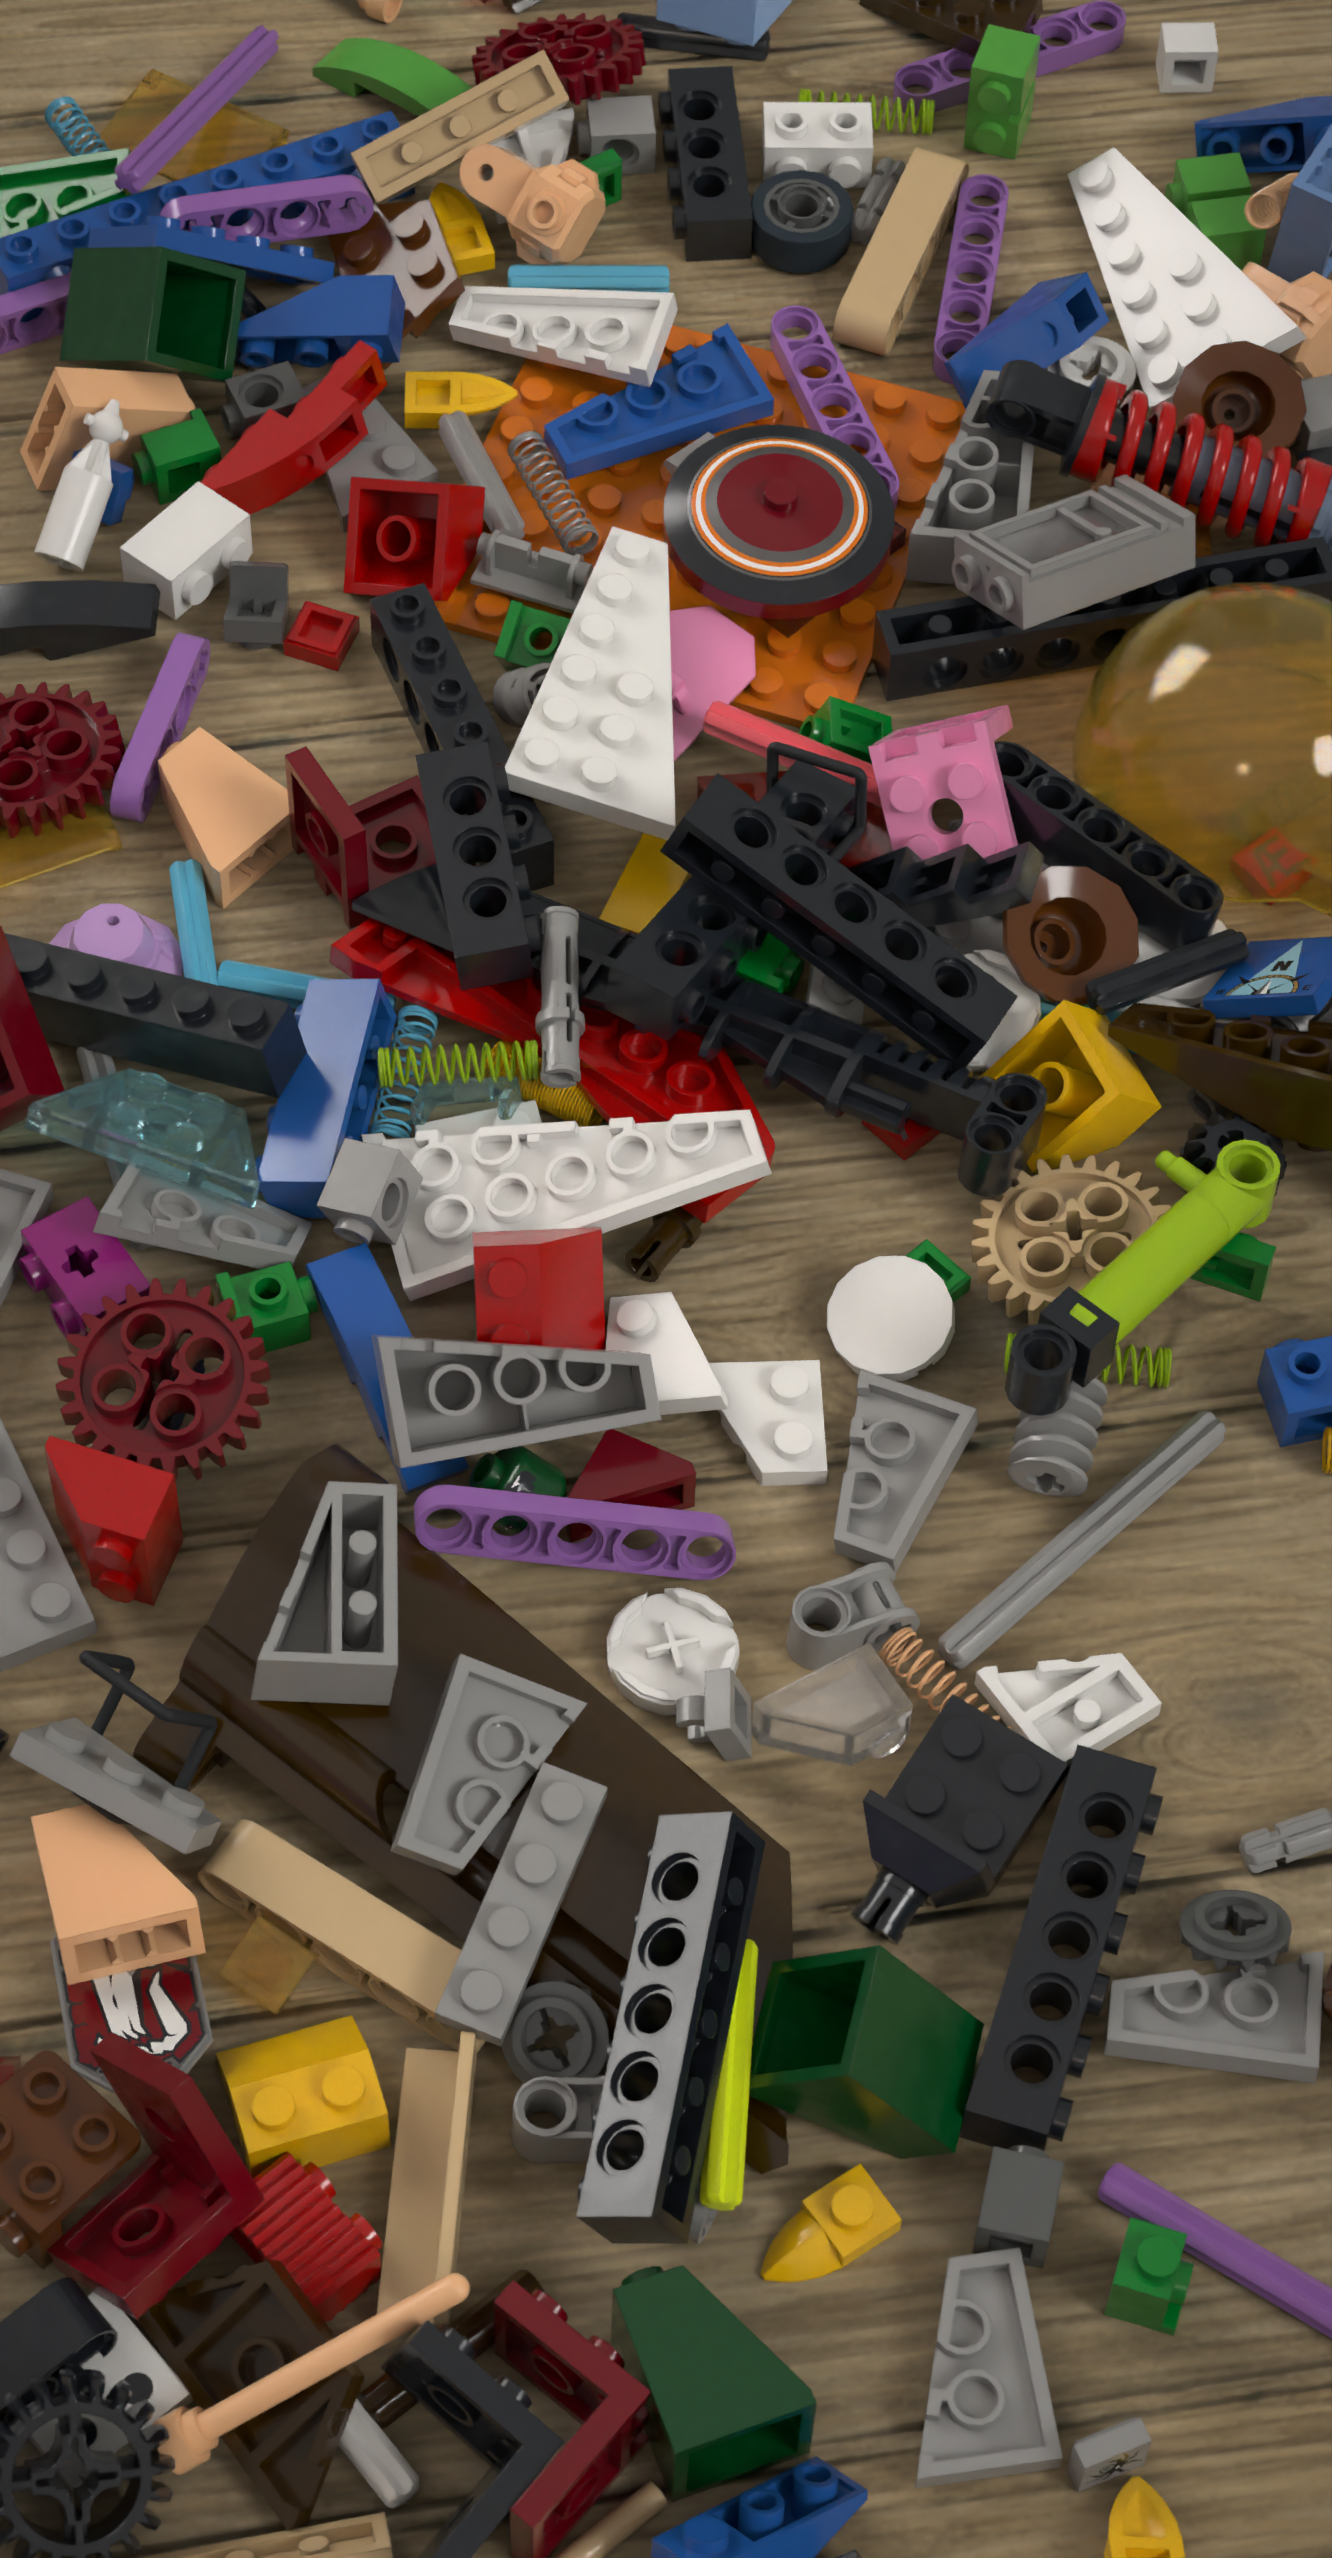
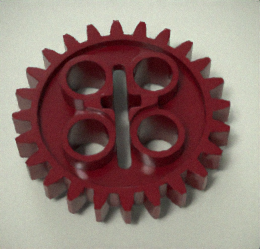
M581 13L574 19H567L565 14H559L556 20L553 21L538 17L536 22L529 24L519 22L517 23L518 29L515 31L501 29L499 30L500 37L485 38L486 45L477 46L476 55H472L475 84L478 85L544 49L569 97V101L576 106L581 105V100L587 98L602 99L601 92L603 91L611 93L620 92L619 84H633V76L642 75V66H646L641 31H635L634 24L623 25L621 18L606 22V16L603 14L591 20L586 19V13Z
M41 682L35 693L27 694L22 684L16 686L13 697L6 698L0 692V828L1 826L7 827L10 839H15L21 828L30 826L31 832L35 837L40 836L43 824L51 822L58 830H62L65 824L64 816L71 814L83 820L86 818L84 804L89 803L102 806L105 803L101 790H112L115 774L119 769L122 756L126 750L115 714H108L104 701L93 704L90 692L87 690L73 698L70 685L64 684L55 694H50L46 682Z
M158 1278L152 1279L148 1296L140 1297L132 1284H128L125 1288L126 1303L119 1306L113 1299L106 1295L103 1296L101 1300L106 1315L99 1319L94 1315L84 1312L81 1315V1319L88 1333L87 1336L68 1334L66 1337L69 1350L75 1356L58 1358L57 1361L61 1375L68 1378L55 1384L59 1400L69 1402L60 1409L65 1425H76L71 1432L76 1444L86 1446L92 1443V1449L160 1470L163 1469V1471L175 1474V1481L178 1476V1468L185 1466L188 1467L196 1480L202 1479V1460L209 1457L216 1465L221 1468L225 1467L226 1461L222 1448L226 1444L243 1451L247 1447L240 1427L260 1429L262 1425L259 1412L252 1406L268 1405L270 1401L267 1387L259 1384L271 1379L268 1362L259 1360L266 1354L262 1337L250 1338L254 1332V1327L249 1315L234 1320L237 1312L233 1299L228 1298L215 1308L213 1307L214 1296L212 1288L208 1285L203 1287L195 1298L189 1297L186 1280L181 1278L175 1285L172 1294L163 1293ZM154 1333L164 1337L161 1343L152 1349L143 1350L134 1346L135 1342L145 1334ZM186 1333L192 1334L193 1336L187 1338L180 1350L177 1351V1344L181 1337ZM212 1357L223 1361L222 1365L212 1373L201 1374L192 1370L195 1364L204 1358ZM172 1370L175 1377L174 1382L167 1380ZM153 1381L160 1383L156 1392L152 1385ZM125 1388L135 1392L130 1401L122 1405L114 1406L104 1402L106 1397L117 1389ZM150 1412V1419L145 1428L142 1430L135 1429V1426L139 1425L147 1413ZM177 1413H187L194 1417L187 1427L180 1430H170L163 1426L170 1416Z

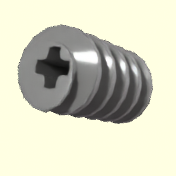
M1098 1376L1084 1388L1072 1381L1068 1401L1063 1408L1053 1414L1038 1416L1020 1411V1423L1016 1427L1014 1436L1015 1445L1011 1448L1008 1462L1009 1467L1006 1469L1009 1479L1018 1487L1029 1492L1059 1497L1079 1496L1086 1491L1088 1477L1085 1473L1091 1469L1094 1457L1090 1451L1096 1447L1099 1436L1095 1429L1102 1424L1104 1413L1101 1407L1106 1404L1109 1393L1104 1383L1097 1379Z

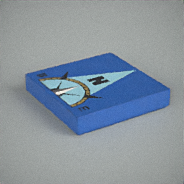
M1332 937L1250 941L1246 945L1249 951L1248 958L1242 963L1229 967L1202 999L1205 1010L1215 1014L1216 1020L1251 1018V1014L1271 1017L1318 1015L1332 997Z

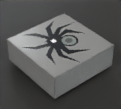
M1136 2417L1130 2418L1074 2442L1066 2470L1077 2493L1144 2465L1152 2440L1141 2417L1137 2419Z

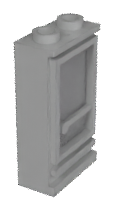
M1126 474L1114 478L1113 487L1105 484L1098 487V492L1088 490L969 532L970 537L962 532L954 534L955 559L952 563V574L956 582V588L1022 630L1196 567L1195 514Z

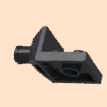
M952 1694L887 1796L884 1798L870 1789L863 1799L871 1858L878 1873L875 1876V1882L860 1905L855 1907L851 1916L874 1933L875 1929L880 1931L879 1936L882 1939L898 1945L907 1925L918 1908H922L925 1902L935 1908H940L990 1896L1069 1772L1068 1764Z

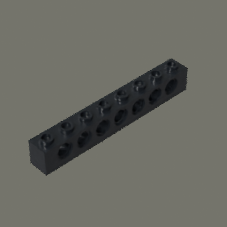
M1324 537L1198 557L1195 558V568L1022 630L970 596L876 611L872 660L886 701L1332 626V556Z

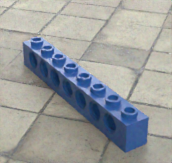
M388 111L1 237L0 295L71 273L74 248H88L90 228L146 225L147 216H160L164 206L178 197L338 175H353L360 178L364 183L350 157V153L401 125L392 111ZM415 187L388 202L415 194ZM353 198L345 199L344 207L347 206L348 201ZM319 201V202H318V206H319V208H320V211L322 210L321 207H320V203H323L324 201ZM303 202L290 203L282 210L280 217L283 219L297 218L304 212L307 204ZM250 209L235 211L228 218L227 225L237 227L244 225L251 219L254 211ZM211 216V220H212V222H213V226H210V227H215L216 224H215L214 218H213V216ZM192 220L185 221V226L181 230L188 229V224ZM37 307L26 312L20 321L28 322L37 318L44 308Z

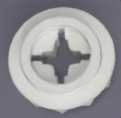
M1092 336L1078 349L1047 367V370L1089 387L1096 375L1092 380H1085L1082 378V375H1087L1090 370H1094L1095 366L1099 365V371L1108 374L1107 378L1127 386L1125 393L1132 392L1136 377V365L1130 353L1118 343L1097 336Z

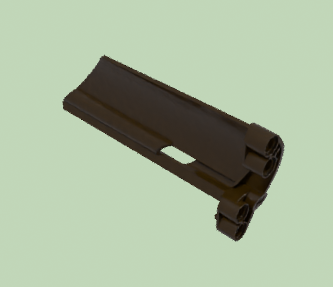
M339 1444L329 1446L304 1461L265 1515L259 1529L227 1583L207 1624L200 1629L184 1659L179 1682L163 1704L171 1709L209 1714L217 1720L216 1732L186 1791L190 1792L216 1765L223 1768L232 1758L466 1942L540 1768L531 1776L510 1804L509 1809L464 1867L460 1877L455 1881L436 1868L391 1852L395 1835L391 1833L385 1821L382 1802L384 1791L387 1785L393 1783L406 1794H410L453 1661L460 1654L586 1702L588 1704L576 1720L567 1728L544 1762L608 1787L607 1797L526 1988L541 1982L564 1979L566 1983L590 1990L591 1997L600 2009L609 2013L607 2026L609 2037L613 2040L621 2003L620 1985L622 1978L628 1970L635 1936L634 1918L637 1910L641 1907L648 1873L647 1855L650 1846L654 1843L659 1815L732 1811L765 1841L747 1939L753 1940L758 1948L753 2024L754 2037L772 1962L793 1959L790 1852L436 1552L428 1550L420 1544L418 1538L400 1522L397 1521L398 1668L390 1704L366 1705L251 1700L258 1657L277 1616L286 1587L288 1588L301 1549L328 1481L389 1484L388 1481ZM155 1716L139 1739L134 1749L133 1757L174 1786L202 1727L169 1723ZM578 2024L573 2025L578 2031L580 2030ZM749 2096L745 2162L760 2174H764L788 2164L787 2112Z

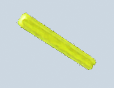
M751 1939L746 1940L701 2171L699 2199L704 2207L719 2211H732L743 2200L758 1948Z

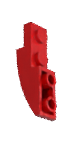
M359 340L345 356L340 357L334 362L329 373L313 391L297 402L292 413L287 418L270 408L256 424L249 426L229 453L218 464L208 469L201 483L251 515L283 500L323 475L369 434L362 412L388 385L377 350Z

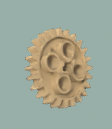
M1067 1154L1062 1156L1060 1169L1052 1170L1043 1159L1037 1160V1175L1031 1177L1022 1170L1014 1182V1188L1010 1187L1005 1193L995 1196V1201L982 1199L980 1203L981 1218L973 1220V1240L971 1241L972 1263L976 1264L977 1281L979 1284H988V1299L991 1303L1006 1299V1316L1011 1318L1026 1310L1028 1311V1326L1038 1324L1040 1312L1065 1289L1071 1287L1078 1292L1167 1212L1171 1205H1160V1189L1157 1186L1142 1190V1173L1139 1171L1125 1179L1120 1178V1162L1118 1161L1111 1163L1105 1171L1096 1170L1095 1156L1089 1155L1082 1168H1074L1072 1160Z

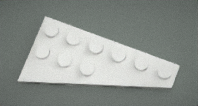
M1115 147L1067 174L1128 349L1135 362L1144 393L1148 396V405L1151 411L1163 401L1171 403L1184 367L1212 345L1246 340L1280 354L1307 339L1301 329Z
M612 526L505 765L510 791L664 840L669 839L676 827L668 543Z
M750 1110L674 1114L670 1121L635 1123L633 1117L610 1118L609 1125L578 1127L576 1121L479 1127L474 1134L445 1136L441 1135L439 1129L416 1131L414 1138L386 1139L383 1133L361 1134L363 1142L400 1149L423 1177L396 1245L391 1244L402 1286L410 1301L474 1279L472 1232L601 1227L603 1234L772 1174Z

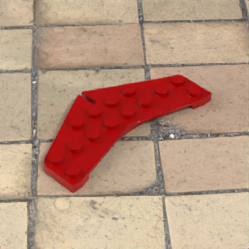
M369 918L331 944L329 963L353 979H380L385 992L509 1043L513 1044L517 1040L520 1047L524 1049L526 1040L530 1042L531 1039H535L538 1045V1054L542 1056L541 1037L536 1033L535 1017L542 1007L541 981L537 978L530 977L461 991L454 952L373 918ZM585 1006L579 1007V1010L585 1016V1032L580 1036L579 1041L581 1081H576V1084L608 1124L610 1118L633 1117L635 1123L670 1121L674 1114L750 1110L771 1168L775 1142L725 1048L713 1060L705 1062L698 1057L704 1036L679 1029L668 1042L650 1032L644 1035L636 1032L634 1029L635 1024L613 1013ZM762 1178L680 1207L703 1223H706Z

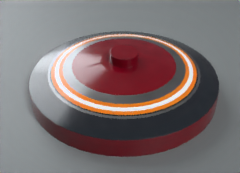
M758 425L721 434L699 446L684 459L674 472L667 486L664 497L662 527L664 542L668 543V554L677 571L695 590L716 604L732 611L758 618L782 620L808 618L833 611L848 604L865 592L879 577L889 558L895 517L891 495L884 480L873 465L852 447L827 434L807 428L789 425Z

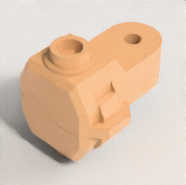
M483 144L467 152L461 162L460 181L465 191L506 218L511 237L516 240L518 257L530 264L565 265L571 263L582 254L605 213L604 193L599 189L598 174L574 159L567 160L558 165L551 164L537 168L510 150L490 144Z
M1248 262L1242 272L1301 329L1307 338L1281 352L1279 355L1300 376L1301 380L1332 374V280H1328L1313 271L1289 283L1253 262Z

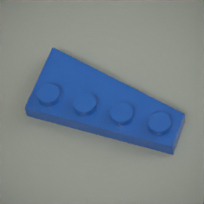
M147 216L146 225L90 228L88 248L161 246L246 270V277L296 286L320 285L333 279L335 262L313 258V248L298 245H281L280 251L269 249L270 239L238 235L236 241L225 239L226 230L209 226H192V232L180 230V220L169 217Z
M727 323L712 332V340L695 349L689 344L673 353L671 363L656 371L651 387L627 382V387L614 395L608 396L601 393L544 425V442L564 474L565 479L568 480L698 439L707 432L714 434L771 416L774 411V398Z

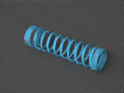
M57 98L46 108L44 114L45 121L60 139L63 146L66 147L69 154L77 156L98 151H110L105 141L101 140L99 133L95 132L94 126L89 124V119L83 115V111L73 98ZM65 104L73 105V107L64 110L57 117L55 123L52 122V115L56 109ZM72 111V114L66 120L58 123L65 113ZM79 118L78 122L74 126L65 129V127L70 126L76 119ZM85 126L84 130L81 133L74 137H71L72 133H74L78 128ZM70 131L67 137L63 136V133ZM86 135H90L87 141L80 145H77L80 139H82ZM76 139L73 145H69V141ZM96 143L91 150L82 153L87 146ZM100 143L103 145V147L97 148ZM82 147L79 153H75L76 148Z
M408 1005L399 1010L396 1021L397 1027L393 1033L394 1039L390 1045V1066L392 1049L396 1042L400 1045L397 1047L398 1050H407L411 1046L405 1045L399 1040L403 1037L416 1041H425L428 1044L429 1051L432 1049L433 1045L430 1040L435 1037L439 1021L433 1011L419 1005ZM407 1015L422 1016L429 1019L432 1025L429 1026L417 1021L406 1022L404 1017ZM400 1030L403 1034L398 1036ZM412 1046L414 1053H422V1048ZM400 1056V1060L406 1063V1057ZM416 1060L417 1065L421 1066V1061ZM395 1066V1073H398V1069ZM410 1071L409 1077H414L413 1071ZM394 1079V1085L404 1088L400 1081ZM410 1083L405 1087V1089L415 1090V1097L393 1093L388 1087L380 1088V1098L376 1102L377 1111L373 1114L372 1119L374 1123L370 1126L369 1134L383 1132L392 1137L410 1138L409 1135L412 1133V1129L409 1124L415 1120L412 1112L418 1108L415 1100L421 1096L418 1089L420 1087ZM384 1090L387 1091L388 1095L383 1096ZM394 1097L402 1101H410L413 1103V1108L406 1109L400 1106H392L385 1099ZM381 1102L384 1103L385 1107L380 1108ZM391 1109L398 1113H407L411 1118L409 1121L404 1122L400 1119L388 1118L381 1111ZM378 1114H380V1116L383 1119L377 1120ZM382 1122H390V1123H392V1124H379V1123H382ZM397 1125H404L408 1129L407 1132Z

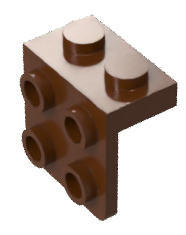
M45 2050L39 2052L0 2086V2243L17 2258L26 2253L41 2269H44L53 2261L46 2250L63 2235L61 2220L132 2158L141 2146L140 2133L137 2128L53 2051Z

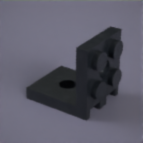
M428 2320L399 2344L380 2368L491 2466L417 2557L472 2558L562 2446L564 2441L529 2410L532 2406V2401L516 2383L502 2375H497L494 2379L472 2360L476 2354L475 2350L461 2334L447 2325H441L437 2329Z

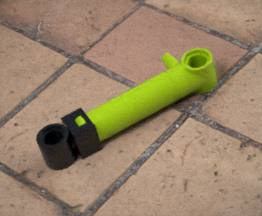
M1252 1140L1233 1141L1222 1148L1218 1154L1215 1168L1208 1175L1184 1158L1177 1157L1168 1150L1159 1153L1155 1160L1156 1167L1166 1173L1168 1179L1188 1193L1078 1292L1071 1287L1065 1289L1040 1312L1038 1324L1030 1325L1017 1333L1012 1341L1005 1384L1008 1400L1017 1409L1027 1414L1042 1416L1053 1414L1063 1408L1069 1399L1072 1381L1082 1388L1086 1387L1112 1363L1115 1346L1242 1229L1254 1228L1266 1221L1271 1213L1280 1174L1279 1159L1268 1146Z

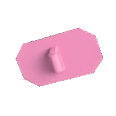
M710 605L670 611L674 762L704 731L703 720L711 704L714 701L730 704L756 677L754 636Z

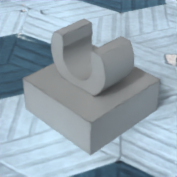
M730 1667L705 1671L704 1696L692 1695L676 1700V1725L679 1728L688 1727L687 1739L690 1743H706L711 1741L725 1761L752 1758L751 1696Z

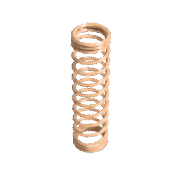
M1298 172L1285 175L1248 199L1244 212L1250 225L1256 229L1264 230L1273 227L1282 220L1291 184L1299 174Z
M903 1627L886 1640L880 1649L879 1659L887 1667L895 1666L896 1676L906 1677L907 1687L917 1688L919 1699H929L928 1707L930 1710H940L941 1712L952 1694L957 1697L963 1694L967 1688V1682L958 1684L941 1705L933 1706L934 1696L941 1693L952 1683L956 1677V1672L951 1671L947 1673L936 1684L930 1694L922 1695L923 1685L930 1682L942 1671L945 1661L940 1660L936 1662L925 1673L919 1683L911 1684L912 1674L918 1672L931 1660L934 1650L929 1649L925 1651L914 1662L908 1672L900 1673V1665L911 1658L923 1644V1639H916L917 1633L913 1632L911 1627ZM978 1693L971 1694L964 1701L973 1706L978 1699ZM989 1704L982 1705L978 1710L986 1714L989 1710ZM1000 1715L992 1717L993 1719L1000 1722Z

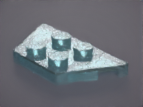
M128 1068L32 1102L28 1108L26 1129L118 1162L129 1164L135 1168L249 1209H253L256 1204L260 1182L246 1110L226 1103L217 1095L203 1092L198 1093L167 1082L158 1074L139 1072Z

